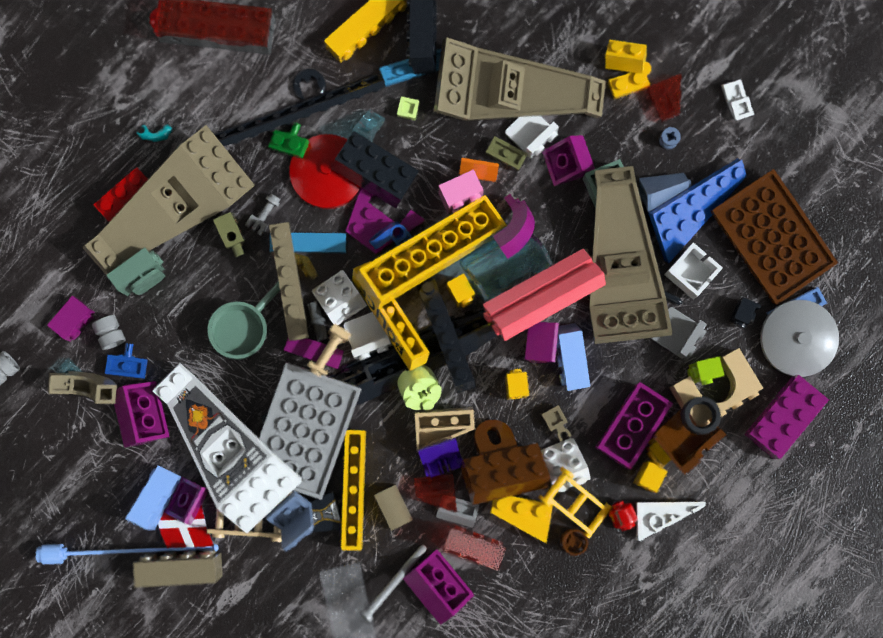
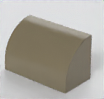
M397 485L374 495L391 531L413 520Z

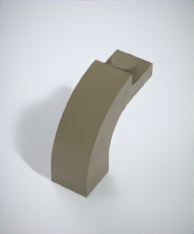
M78 371L49 373V394H76L91 398L95 404H115L117 385L107 377Z

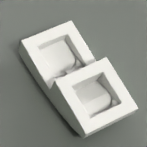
M741 79L721 86L735 121L754 115L749 97L745 95Z

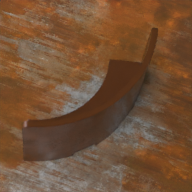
M680 409L654 434L653 438L685 475L700 463L704 456L701 452L704 449L706 452L709 451L726 434L718 426L707 434L697 435L691 433L684 427L681 421L682 409Z

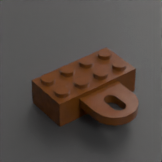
M487 420L477 427L474 443L479 456L463 459L461 468L472 505L547 488L551 476L538 443L518 447L511 428L499 420ZM490 430L495 431L500 444H492L487 432Z

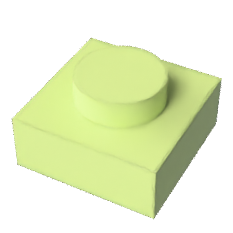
M401 97L397 117L416 120L419 100Z

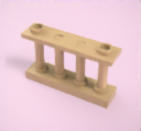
M333 324L327 334L331 335L329 337L330 341L315 364L309 362L307 365L310 368L309 370L319 377L327 375L328 372L323 368L337 345L341 342H347L351 336V333L336 324Z
M218 509L216 511L215 529H207V533L212 534L214 538H224L225 534L271 537V541L282 542L281 530L275 525L274 533L262 532L263 519L254 526V531H249L248 533L242 531L236 524L235 530L223 529L224 514Z

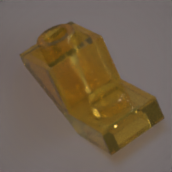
M295 253L297 267L303 264L301 269L305 276L310 275L312 280L319 275L308 256Z

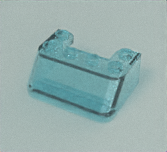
M532 234L527 244L509 259H507L495 239L463 257L459 262L463 272L484 303L502 294L501 288L523 277L529 271L536 275L553 265L544 244L534 234Z

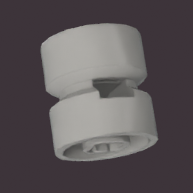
M115 315L101 318L92 324L95 335L100 336L98 342L102 350L114 348L126 341L122 330L117 329L120 325Z
M5 351L0 353V385L7 380V376H13L20 370L16 361Z

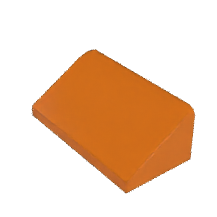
M462 158L459 175L474 170L478 179L496 182L499 164Z

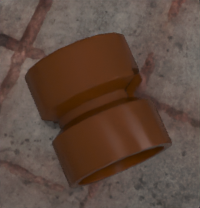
M571 528L562 533L560 545L570 555H581L588 547V538L582 531Z

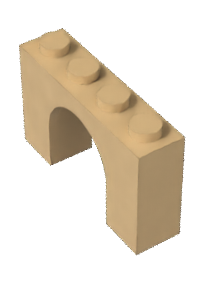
M739 348L720 358L722 368L730 381V392L727 398L721 403H717L721 417L727 414L725 410L730 407L733 410L743 405L742 400L746 398L751 400L760 395L758 391L763 389ZM690 376L669 387L681 409L687 401L695 397H702ZM697 404L690 410V420L695 426L705 427L710 423L709 420L712 418V412L706 405Z

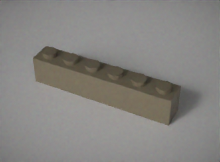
M290 223L269 225L289 341L309 338Z

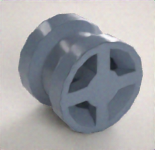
M673 127L666 128L660 135V145L665 149L674 148L680 141V132Z

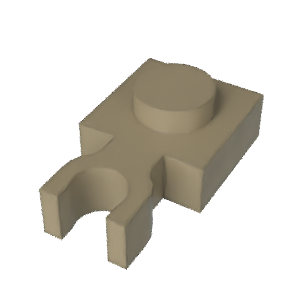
M559 405L541 414L550 432L556 429L559 442L563 441L560 436L562 432H566L568 437L572 436L569 430L563 426L568 421Z

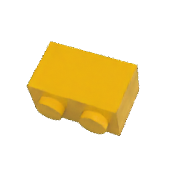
M609 40L605 68L642 74L646 61L647 45Z
M464 273L447 282L446 289L457 308L460 306L465 308L473 303L475 292Z
M522 369L510 370L509 374L505 376L507 400L527 398L529 396L527 372H522Z
M657 461L643 462L633 483L649 492L657 493L668 471L664 470V465Z

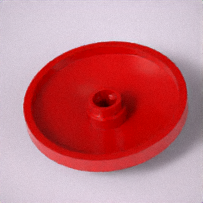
M321 134L308 139L309 145L303 159L295 156L291 159L289 172L294 190L303 201L316 208L335 209L348 204L358 195L361 187L331 169L335 158L347 142V139L333 134Z

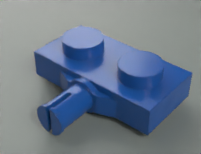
M125 343L124 355L107 356L105 374L145 379L148 360L132 356L134 344Z

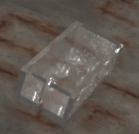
M360 561L320 571L334 638H377L373 619L368 623L359 615L362 609L366 610L370 606Z

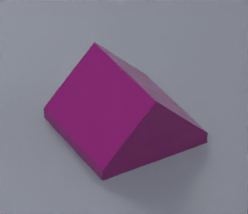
M538 322L528 328L525 360L531 363L555 362L559 323Z
M182 477L164 512L184 524L192 525L209 490Z

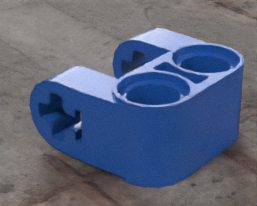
M391 222L372 236L369 242L374 249H378L391 239L396 247L413 237L403 225L398 222ZM400 227L399 235L393 236L394 228Z

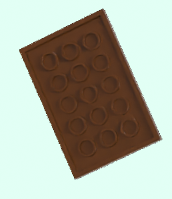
M774 169L710 211L774 306L838 264V261Z

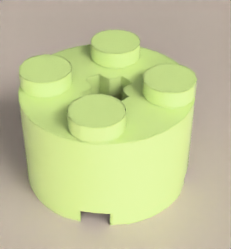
M421 365L411 371L405 370L398 378L397 385L408 408L428 411L439 400L441 387L435 374L429 367Z

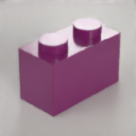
M71 296L47 326L64 340L71 342V340H75L80 335L82 327L92 321V315L95 312L80 299Z

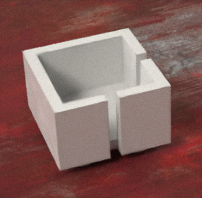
M692 243L664 274L692 299L698 297L723 268L710 256L702 262L701 259L706 253L695 243Z

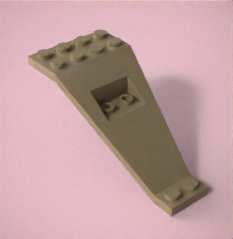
M446 37L442 42L434 112L464 121L585 114L600 118L602 117L606 81L593 76L477 48Z
M205 125L178 146L99 234L82 248L107 276L108 273L143 248L150 251L227 209L255 185L208 126Z
M633 166L595 170L597 199L592 262L596 263L604 272L606 285L590 293L589 311L594 343L600 344L672 336L666 296L637 188Z

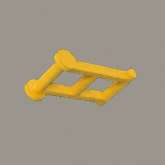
M562 466L560 468L562 471L561 475L545 496L540 495L538 498L550 508L554 505L584 529L587 538H590L613 507L607 503L605 505L600 503L573 480L574 475ZM566 480L581 492L568 510H565L552 499ZM586 498H589L601 508L588 527L574 517V514Z

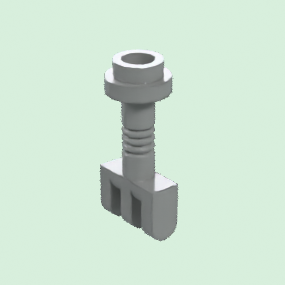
M272 193L265 198L268 202L259 216L251 215L245 224L249 228L254 222L255 224L251 229L254 232L260 226L261 228L257 233L260 236L263 235L269 226L264 223V220L274 205L277 207L280 205L279 201L281 199Z

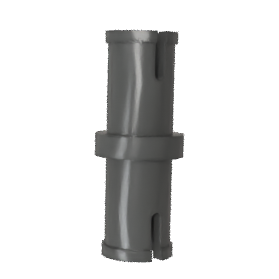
M319 302L307 304L311 317L310 324L314 328L317 342L328 339L324 324L325 318L322 317Z

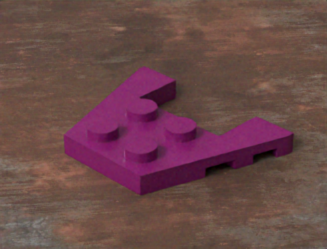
M361 188L346 233L377 255L392 245V240L390 239L378 249H374L369 240L378 231L394 221L371 205L369 201L374 195ZM410 210L400 224L408 232H411L414 228L423 224L425 219ZM400 227L394 228L393 236L399 235Z

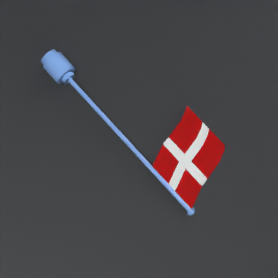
M201 505L192 525L184 524L167 513H163L158 526L167 548L67 551L63 544H43L42 547H37L36 560L42 564H62L68 555L212 549L217 551L218 545L213 543L210 534L207 533L203 506Z

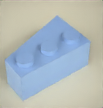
M576 323L559 326L557 363L562 371V374H560L561 385H564L567 391L590 387L582 330Z
M157 466L156 469L154 468L149 475L148 483L141 490L139 498L126 519L147 530H155L182 477L161 466Z

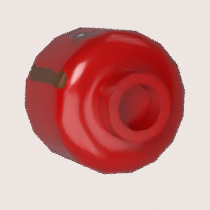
M623 500L613 503L609 516L614 527L621 529V531L633 528L638 518L632 504L624 503Z

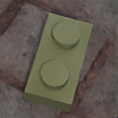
M494 136L486 151V155L518 172L528 155L526 152Z

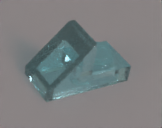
M368 110L353 128L352 132L355 131L373 142L375 134L384 124L385 118Z

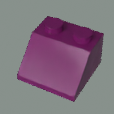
M583 135L569 136L542 151L554 186L582 178L585 173L595 169Z

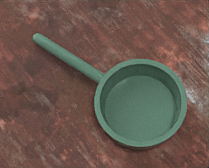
M279 281L255 307L245 302H230L222 305L213 313L208 324V337L217 352L229 359L243 360L253 356L261 348L267 333L266 322L261 311L280 291Z

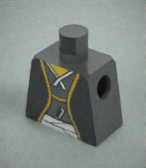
M335 492L323 496L322 500L317 499L310 502L312 504L314 524L312 532L342 529V519Z

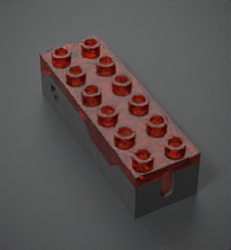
M158 0V7L150 13L149 23L159 41L163 43L270 55L275 17L271 8L202 0Z

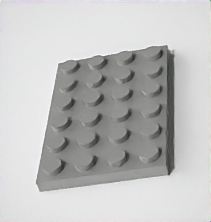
M286 362L259 440L302 478V482L293 489L294 491L322 500L361 388L328 376L321 375L319 377L308 369Z

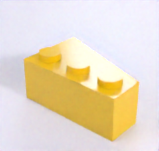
M513 496L492 500L490 510L492 514L546 543L552 506L550 508L544 502Z

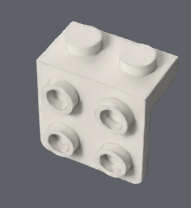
M541 116L519 117L507 128L506 135L522 151L526 152L527 156L531 159L535 154L539 155L544 150V145L548 141L551 143L558 136L559 126L555 122L549 125Z
M373 312L344 323V329L351 333L348 340L355 359L360 361L371 357L370 354L378 352V354L389 350L388 347L392 346L389 337Z
M573 438L541 450L551 476V486L561 475L562 471L560 468L562 466L574 475L573 480L577 484L581 485L590 480L588 466ZM566 480L558 492H564L573 485Z

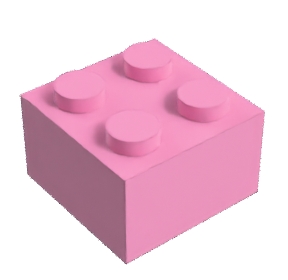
M474 170L439 185V196L448 214L452 212L454 214L463 207L480 199L484 191Z

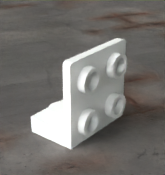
M343 270L312 290V293L332 323L336 325L341 324L367 306Z

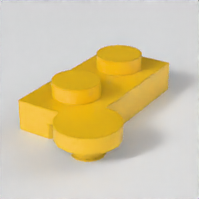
M645 61L642 74L631 72L610 79L608 84L613 98L616 99L649 88L650 83L647 75L651 72V65Z

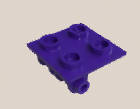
M456 438L447 439L441 443L418 450L427 477L431 476L432 478L440 475L439 467L442 474H444L442 466H446L447 472H450L448 464L452 471L461 468L460 466L463 463Z

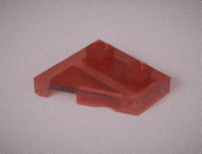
M681 74L647 88L661 122L672 119L680 114Z
M453 474L414 479L416 500L454 513L457 512Z

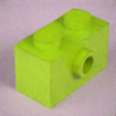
M720 357L690 364L689 369H687L688 377H691L694 384L699 382L702 385L711 384L713 379L724 376Z

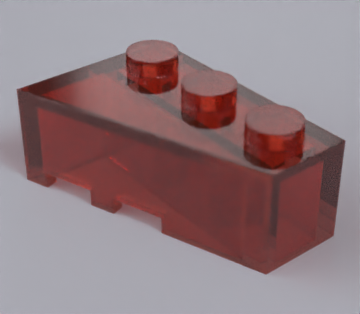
M455 525V528L450 527L442 551L450 552L460 558L471 560L498 571L506 547L502 546L503 542L492 538L490 542L484 539L485 535L474 532L472 535L466 533V528Z

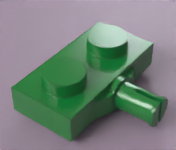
M294 122L290 132L275 130L268 147L271 150L303 159L309 141L297 136L301 125Z

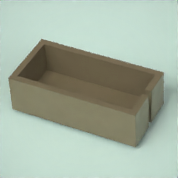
M213 549L204 550V553L196 554V551H185L181 555H176V552H166L162 556H157V553H147L134 562L135 587L216 583L223 576L221 552L216 553V550Z

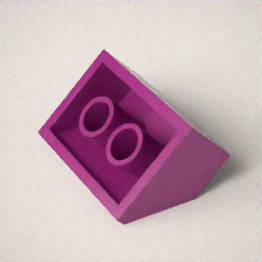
M156 381L127 385L116 389L114 406L124 448L170 437L161 399L153 392V389L157 386Z
M438 549L403 578L440 625L452 618L474 596Z

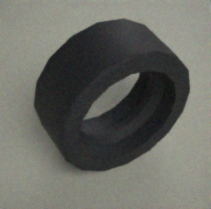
M704 396L695 397L687 401L682 407L681 421L684 427L691 433L697 435L710 433L720 423V409L711 398ZM697 404L706 405L712 412L711 422L705 427L695 426L690 420V410Z

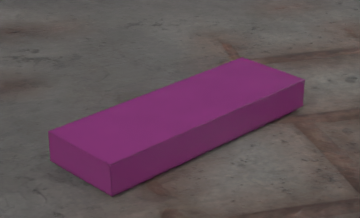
M288 338L284 351L317 362L327 345L308 338L289 341ZM335 348L325 365L339 369L345 351Z

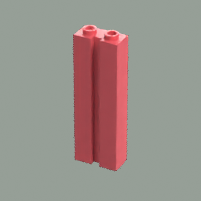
M581 249L484 303L485 312L483 316L488 323L491 322L493 324L492 328L497 336L501 335L504 341L605 286L604 272L596 263L592 262L589 254L584 249Z

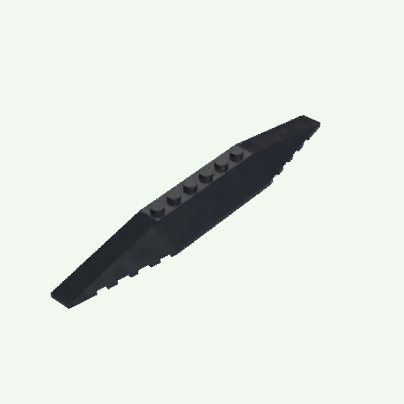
M484 309L473 312V310L464 312L465 315L455 318V316L450 317L465 356L497 336L492 328L493 324L491 322L488 323L483 316ZM432 325L416 332L429 351L427 363L423 365L429 367L432 371L445 366L446 362ZM392 344V346L388 347L389 350L379 354L374 352L370 354L371 357L361 361L359 359L342 366V370L337 374L333 375L331 373L328 377L360 387L361 392L356 405H359L397 388L399 376L403 371H409V369ZM268 413L261 416L263 425L265 424Z

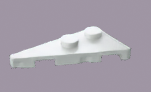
M636 502V515L638 518L636 521L637 541H642L644 538L699 511L706 506L705 502Z

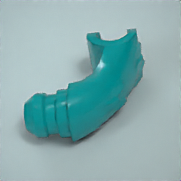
M142 125L141 128L145 130L144 133H139L138 131L136 133L141 139L158 142L169 139L172 128L169 125H164L160 131L151 133L147 126Z

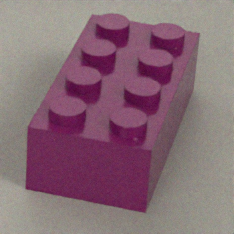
M800 375L792 376L744 435L774 460L781 459L829 399Z
M641 382L636 383L595 448L626 469H631L673 403Z

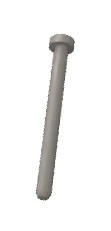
M421 545L370 606L366 610L362 609L359 615L363 620L368 623L371 622L373 613L426 552L427 548L425 545Z

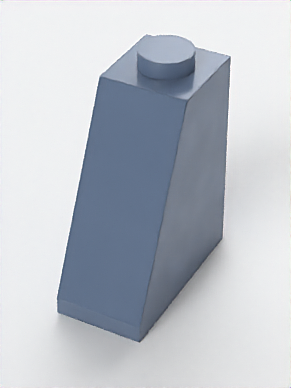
M684 173L639 178V195L648 212L691 187V181L687 179Z

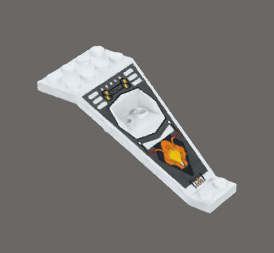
M181 363L153 389V392L168 405L217 509L245 533H248L302 482V478L266 447ZM230 442H235L236 445H235V446H232V445H230L229 443H230ZM216 455H221L223 458L218 459Z

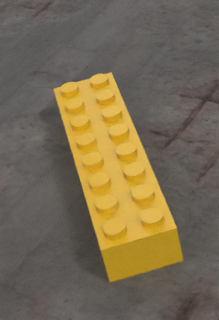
M484 195L360 268L356 278L377 309L493 240V236L507 227V224L487 196Z

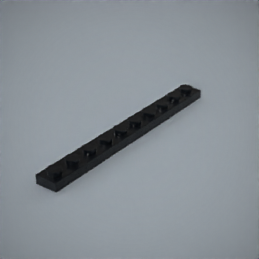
M377 73L217 132L214 135L223 146L237 144L243 139L256 137L259 133L272 131L284 124H291L297 119L307 118L319 111H326L332 106L343 105L351 99H359L370 92H378L386 87L381 74Z

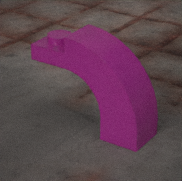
M511 194L505 196L504 199L513 211L512 219L507 227L493 236L507 259L515 255L527 244L535 226L534 216L525 200L521 202L518 198L514 200Z

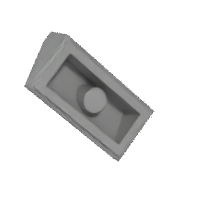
M442 494L436 517L468 527H474L479 504L472 505V502Z

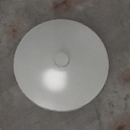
M793 300L777 306L768 314L761 328L760 343L765 358L775 369L790 376L800 375L804 377L822 371L831 363L838 349L839 332L835 320L824 307L807 300Z

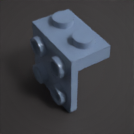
M295 491L267 514V520L281 530L283 550L288 551L291 547L296 546L303 537L312 532L314 527L312 504Z

